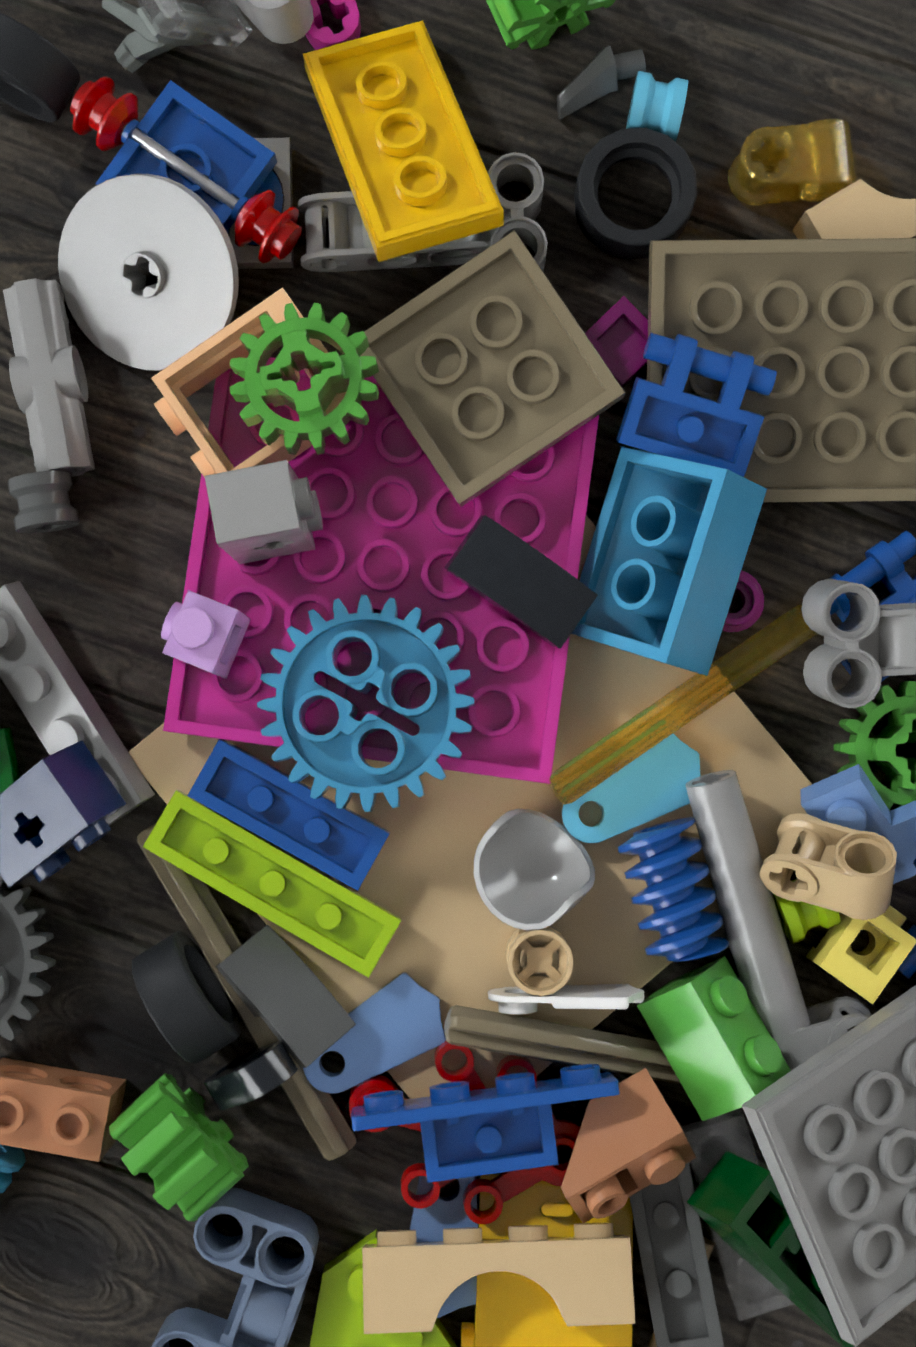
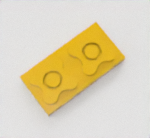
M423 20L303 53L305 70L378 262L504 226V210Z

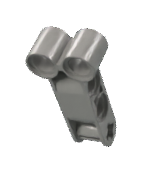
M513 152L502 155L493 162L488 175L504 210V226L381 262L377 260L352 191L317 193L304 196L298 201V210L305 214L307 252L301 256V266L304 269L316 272H343L464 265L515 230L522 242L534 251V260L544 273L548 242L545 231L534 221L540 213L544 188L542 168L535 159L523 153ZM518 181L527 185L531 190V194L522 201L513 202L503 198L498 191L507 182ZM327 218H328V223H329V243H330L329 248H327V237H326V219H327Z
M836 579L818 581L808 589L802 602L803 619L811 630L824 636V644L819 645L810 652L804 663L803 676L805 684L811 693L841 707L857 708L865 706L874 699L880 689L882 676L916 674V603L879 605L878 598L868 587L863 584ZM845 593L849 599L850 612L843 623L835 626L830 616L831 605L838 596ZM847 659L851 665V678L847 685L839 690H835L831 680L833 670L837 664Z

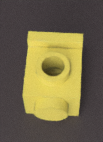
M889 906L886 912L877 918L867 920L853 919L840 913V924L830 928L816 948L812 947L806 957L865 1000L874 1004L915 946L916 939L901 929L907 918L892 906ZM861 930H866L869 935L868 946L863 951L854 952L851 948L852 942Z

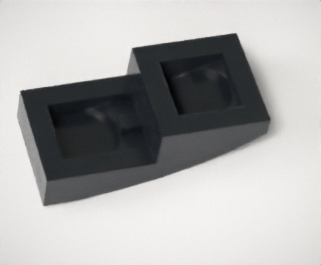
M486 515L480 516L444 567V569L492 605L502 608L551 646L561 649L598 596L559 565Z

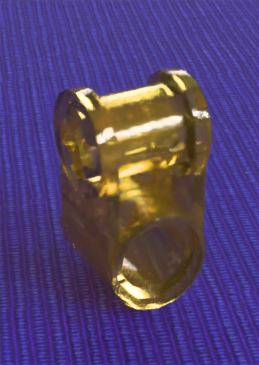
M824 119L808 124L756 129L747 136L740 149V154L734 159L729 169L728 183L732 193L738 200L748 205L759 206L762 204L802 200L822 202L857 181L849 123L841 119Z

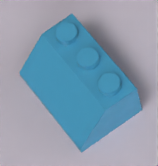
M621 447L579 580L598 596L571 634L708 676L767 489L725 468Z

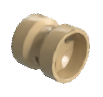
M552 925L540 930L527 931L517 929L507 943L506 959L510 977L516 986L527 994L537 996L554 994L563 988L571 977L574 964L571 949L562 933Z

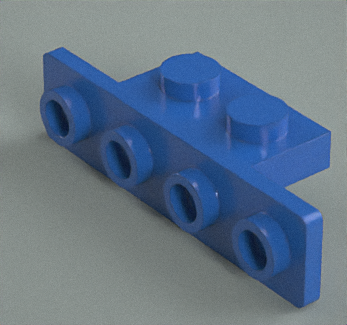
M580 1064L560 1069V1079L535 1082L534 1073L526 1072L496 1077V1087L470 1091L469 1082L465 1081L441 1083L429 1087V1097L404 1100L403 1091H382L365 1095L363 1097L364 1105L352 1108L353 1131H361L420 1122L427 1183L559 1165L551 1104L619 1095L618 1080L610 1072L600 1073L599 1064Z

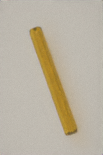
M802 605L792 608L713 662L708 676L697 673L554 771L549 778V787L556 798L564 805L573 803L815 636L817 633L811 630L803 619Z

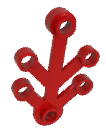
M447 1041L437 1047L434 1061L436 1070L443 1079L450 1082H469L470 1091L486 1089L474 1068V1057L471 1048L452 1045ZM453 1049L460 1050L466 1055L465 1064L457 1070H449L442 1064L444 1054ZM508 1055L497 1066L496 1077L505 1075L510 1067L518 1065L526 1068L528 1073H534L535 1082L537 1080L535 1069L526 1057ZM377 1075L353 1086L349 1096L350 1116L353 1107L363 1106V1097L365 1095L398 1090L396 1085L389 1078ZM552 1113L556 1146L568 1145L574 1149L581 1126L569 1120H556ZM420 1122L397 1125L421 1131ZM389 1127L368 1129L365 1131L380 1132L388 1129ZM569 1161L559 1165L503 1172L491 1181L488 1179L472 1181L463 1193V1204L467 1216L477 1224H489L500 1216L503 1203L543 1180L554 1186H562ZM416 1163L409 1166L401 1177L402 1196L406 1203L414 1208H427L438 1199L440 1188L455 1179L432 1182L433 1185L429 1192L423 1195H416L408 1188L410 1181L417 1176L427 1177L425 1163ZM480 1192H488L495 1198L493 1205L484 1211L477 1210L471 1205L472 1198Z

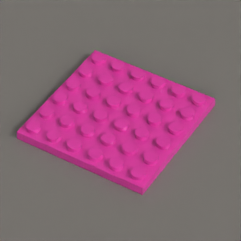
M270 357L266 365H271L276 358ZM230 368L215 380L208 430L233 466L236 467L267 444L259 436L260 428L264 421L248 427L239 415L250 402H236L232 397L229 387L237 382L245 381V378L236 375L232 368ZM304 369L300 370V379L296 385L299 391H305L311 388V379ZM374 377L364 378V380L377 385L379 391L378 400L361 401L362 407L369 417L367 425L357 424L350 420L345 425L350 442L344 445L337 440L334 434L325 437L324 454L318 455L313 446H311L288 462L299 479L308 478L311 491L315 490L318 497L323 529L312 531L315 550L243 564L235 561L216 542L206 482L201 474L182 604L188 590L235 608L251 620L226 679L174 658L163 731L280 747L284 743L282 737H266L261 734V729L277 721L276 713L257 708V702L276 697V688L260 680L261 674H281L283 665L271 655L272 648L282 649L291 653L296 645L291 640L287 629L292 626L306 635L311 632L313 628L308 611L312 609L319 613L326 622L334 619L333 603L335 599L339 598L349 614L357 613L361 595H367L373 606V612L381 614L385 603L391 597L395 598L397 602V618L404 620L415 607L421 609L422 618L419 626L421 632H425L430 627L440 623L444 631L436 644L437 648L440 650L447 646L458 645L461 650L456 659L448 665L450 670H469L471 674L469 680L455 688L456 694L467 695L475 699L474 706L457 710L456 718L471 725L472 731L465 734L452 733L449 741L462 752L461 758H453L442 754L437 762L443 770L550 784L570 636L561 649L551 646L505 610L492 605L444 569V567L480 516L486 515L578 579L599 415L460 507ZM272 403L266 404L279 416L293 421H300L298 413L289 406L281 405L274 407ZM350 642L339 651L337 657V665L340 672L347 676H358L364 673L372 660L370 647L362 642ZM319 672L315 675L317 684L350 701L358 708V713L355 717L357 721H362L363 717L369 713L411 736L419 733L420 728L418 724L388 709L376 699L379 688L372 687L367 694H361L324 672ZM409 673L402 676L397 681L394 689V697L397 704L407 709L422 706L429 698L431 692L430 682L426 677L418 673ZM319 699L313 702L307 708L305 714L306 725L314 735H325L331 732L339 719L338 708L335 702L330 699ZM385 730L369 734L362 746L364 759L392 763L398 752V745L394 735Z

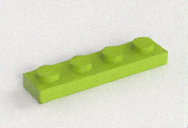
M180 790L174 792L143 845V848L368 978L401 922L400 917L239 824L188 797L187 794Z

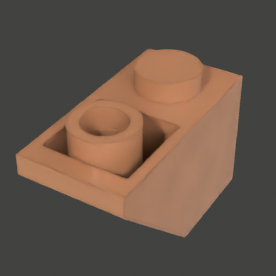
M646 1068L618 1083L619 1095L589 1100L561 1186L567 1201L583 1224L592 1218L600 1219L613 1215L626 1204L628 1197L650 1184L660 1185L673 1180L683 1171L686 1163L696 1158L682 1128Z

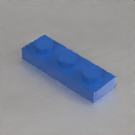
M219 739L187 796L358 891L387 840L390 831L346 807L345 809L336 808V802L325 795L319 799L311 798V787L300 781L291 783L288 780L289 775L230 742Z

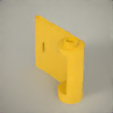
M500 1174L481 1175L480 1179L491 1181ZM542 1180L503 1203L502 1212L494 1222L479 1224V1227L482 1228V1240L509 1239L508 1227L520 1225H547L548 1237H574V1224L582 1223V1221L567 1201L561 1186H554ZM480 1192V1211L487 1210L493 1205L495 1198L492 1194ZM628 1197L626 1204L618 1212L605 1218H592L585 1223H613L614 1235L630 1237L633 1275V1213L630 1197ZM487 1272L477 1275L474 1323L462 1322L461 1347H632V1324L567 1326L554 1299L538 1283L523 1275L512 1272Z

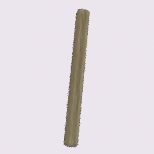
M156 823L149 826L137 836V843L258 1048L279 1041L260 1016L255 1017L216 968L221 961L239 948L242 942L209 886L143 848ZM292 1058L298 1070L293 1076L280 1084L323 1158L330 1161L343 1156L357 1143L355 1133L332 1094L321 1092L314 1088L307 1080L303 1068H300Z

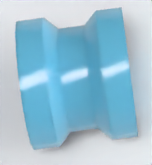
M638 71L626 129L648 128L666 134L676 142L685 106L688 80L674 78L669 83L655 81L651 73Z

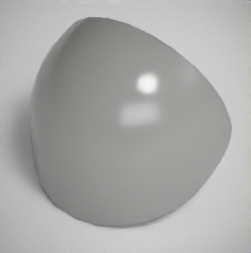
M530 809L511 810L497 819L482 837L474 856L473 873L482 901L498 919L517 929L527 931L540 930L552 925L585 897L595 881V869L592 860L581 842L574 838L566 830L565 826L553 818Z

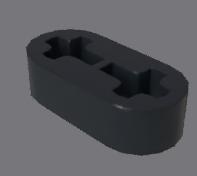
M280 1040L236 1058L209 1076L204 1081V1085L221 1111L253 1101L265 1095L293 1076L298 1068Z

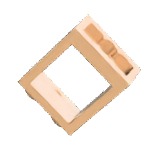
M283 287L151 378L164 396L155 402L154 405L176 436L187 430L201 449L190 457L204 478L206 475L283 460L289 462L312 446L310 440H302L297 454H289L285 448L284 436L281 435L271 445H266L234 467L187 399L230 369L231 358H246L249 355L240 337L243 333H247L259 338L264 333L259 316L265 313L278 324L285 321V304L292 303L299 318H304ZM310 338L313 346L324 353H329L320 340ZM311 368L304 369L308 377L311 379V377L314 376ZM346 392L336 394L326 409V415L340 404Z

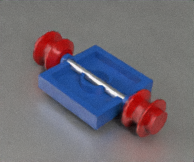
M105 76L95 82L87 81L78 89L70 107V112L74 115L73 130L79 135H85L93 129L97 131L96 145L101 151H109L124 144L95 183L96 185L115 177L130 174H153L172 179L201 197L220 219L227 232L235 222V244L238 247H244L251 241L260 245L258 259L261 263L265 264L274 257L282 260L292 251L302 231V228L296 224L299 210L292 206L283 213L277 211L274 208L275 193L272 190H267L254 196L278 162L273 151L171 80L140 122L138 121L137 96L133 93H126L119 99L114 97L115 83L110 77Z

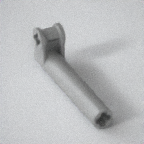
M723 770L705 774L686 783L685 787L693 816L696 820V827L710 871V878L716 893L737 976L744 985L749 999L771 1037L777 1042L782 1056L792 1071L847 1033V1029L857 1026L869 1018L871 1013L858 999L848 996L836 997L832 1000L806 1007L773 894L765 887L760 878L763 861L736 771ZM846 1011L847 1015L843 1016L841 1012Z

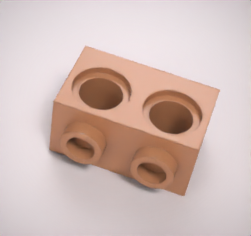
M1 1058L0 1145L99 1162L116 1142L110 1135L109 1126L121 1114L127 1079Z

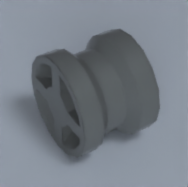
M63 470L39 471L15 476L7 481L9 494L17 499L19 513L13 519L15 532L23 534L45 533L72 528L80 523L78 510L70 505L69 491L74 486L71 472Z

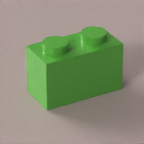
M725 956L672 979L637 1005L702 1121L742 1108V1104L791 1071L781 1054L777 1042L771 1037L749 999L744 985L737 978Z

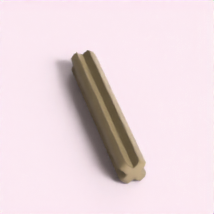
M459 1005L452 1006L449 1009L445 1020V1038L452 1045L572 1066L599 1064L601 1071L629 1076L646 1068L653 1080L681 1084L657 1041Z

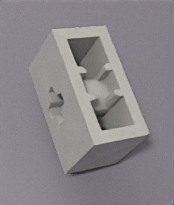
M287 460L205 476L216 542L239 564L315 550L312 531L323 529L318 497L315 490L311 491L308 478L299 479Z

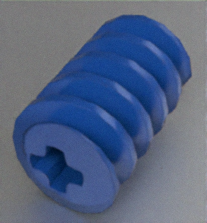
M694 817L672 820L633 833V837L617 847L619 854L638 855L640 859L639 863L624 872L625 878L646 881L647 887L631 897L632 904L653 907L654 912L638 922L639 929L659 931L661 938L644 948L646 955L664 956L667 961L673 962L703 958L719 953L729 946L726 938L709 936L721 928L723 924L722 916L716 912L701 911L714 902L716 899L715 891L710 887L694 886L709 874L708 865L704 862L687 861L688 858L703 847L698 837L680 835V833L696 822Z

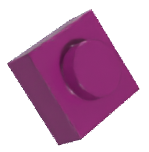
M623 296L585 333L621 388L647 365V359L643 358V353L648 340V320Z

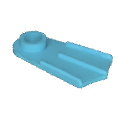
M667 727L661 728L574 789L566 797L562 807V821L566 830L581 842L599 843L690 804L685 785L690 780L701 776L700 754L683 743ZM588 801L598 804L602 811L599 823L591 827L583 824L579 818L580 807Z

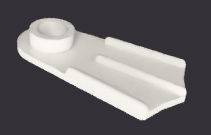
M629 984L565 985L554 994L537 996L527 994L519 987H502L489 990L488 999L498 1002L499 1012L504 1014L534 1013L538 1011L537 1003H552L555 1009L626 1010L629 1007V1003H642L644 1001V990Z

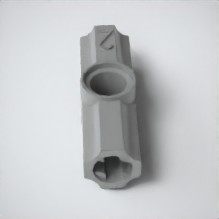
M37 278L14 282L11 287L3 290L15 357L9 360V374L16 402L22 413L26 414L36 472L63 470L71 472L72 477L83 475L85 472L95 469L83 402H88L89 398L88 385L80 354L77 348L72 346L68 325L69 320L66 314L61 285L57 280H40Z

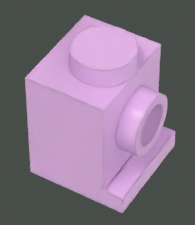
M188 590L183 604L175 602L165 618L161 638L167 640L162 653L226 679L251 619L235 608Z

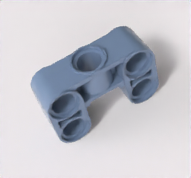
M232 1187L198 1218L193 1234L195 1247L204 1259L212 1264L243 1275L228 1319L196 1308L185 1307L177 1309L167 1316L151 1347H170L169 1340L176 1338L186 1339L194 1347H287L305 1297L306 1290L304 1289L318 1248L319 1232L317 1225L309 1215L301 1210L252 1192ZM219 1214L232 1215L242 1225L243 1232L233 1237L224 1236L216 1230L212 1218ZM283 1236L292 1237L301 1244L304 1253L296 1258H284L274 1250L272 1241Z

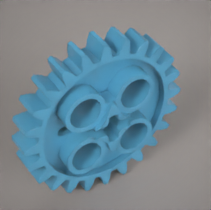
M361 595L357 613L349 614L347 608L338 598L333 603L334 619L326 622L319 613L312 609L308 611L313 628L311 632L306 635L292 626L287 629L291 640L296 645L291 653L282 649L272 648L271 655L283 665L281 674H261L260 680L276 688V697L257 702V708L276 713L277 721L261 729V734L266 737H282L284 743L276 749L271 758L276 762L286 761L291 758L295 759L297 764L292 769L288 778L291 783L302 781L309 775L315 778L311 788V798L319 799L330 787L336 788V808L345 809L353 793H359L364 812H372L377 793H384L391 807L397 808L400 807V787L407 785L415 795L421 798L425 795L420 776L427 772L442 781L446 778L443 768L437 762L442 754L453 758H461L462 752L449 740L452 733H471L472 726L456 718L457 710L474 706L475 699L467 695L456 694L455 687L469 680L471 674L469 670H450L448 665L456 659L461 650L458 645L447 646L440 650L437 648L436 644L444 631L440 623L430 627L425 632L419 630L422 618L421 609L415 607L404 620L397 618L398 608L395 598L389 597L381 614L373 612V606L369 597ZM350 642L365 643L370 647L372 653L370 666L364 673L358 676L343 675L337 665L339 651ZM319 672H324L361 694H367L372 687L379 688L376 699L388 709L418 724L420 728L419 733L411 736L369 713L363 717L362 721H357L355 717L358 713V708L350 701L317 684L315 675ZM409 673H418L426 677L430 682L431 688L428 700L422 706L414 709L401 707L397 704L394 697L397 681ZM319 699L332 700L339 711L337 725L331 732L325 735H314L309 731L305 721L307 708ZM385 730L394 735L398 745V752L391 764L383 768H374L365 761L362 746L369 734Z

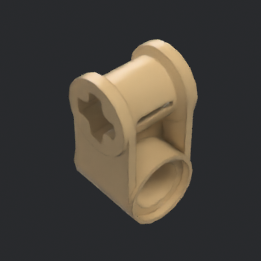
M790 814L781 820L776 833L779 844L775 854L770 855L764 860L760 870V878L769 891L783 899L805 902L840 912L853 919H873L886 912L891 902L897 852L888 839L875 832L859 831L822 821L809 814ZM805 833L806 836L801 845L799 835ZM795 870L797 880L792 882L790 879Z

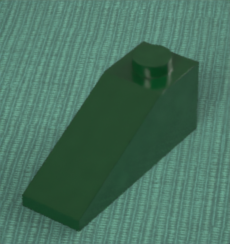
M726 1151L688 1199L687 1203L726 1244L842 1347H854V1345L842 1340L770 1171Z

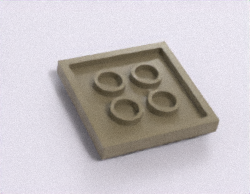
M515 230L364 332L367 336L369 347L360 356L376 357L379 372L373 375L374 379L460 507L622 400L625 392Z

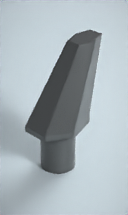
M611 46L603 47L557 96L558 119L566 117L610 92L618 91L617 81L636 77L638 71L646 72L645 57L642 49L613 55Z

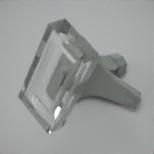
M102 0L103 9L135 30L125 37L114 53L122 67L131 73L139 69L149 59L175 47L214 44L237 48L253 32L233 0H137L140 8L130 5L123 0Z

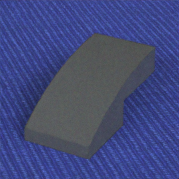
M269 925L264 926L216 966L255 1017L260 1016L278 1040L282 1041L286 1050L300 1068H307L356 1025L311 969Z

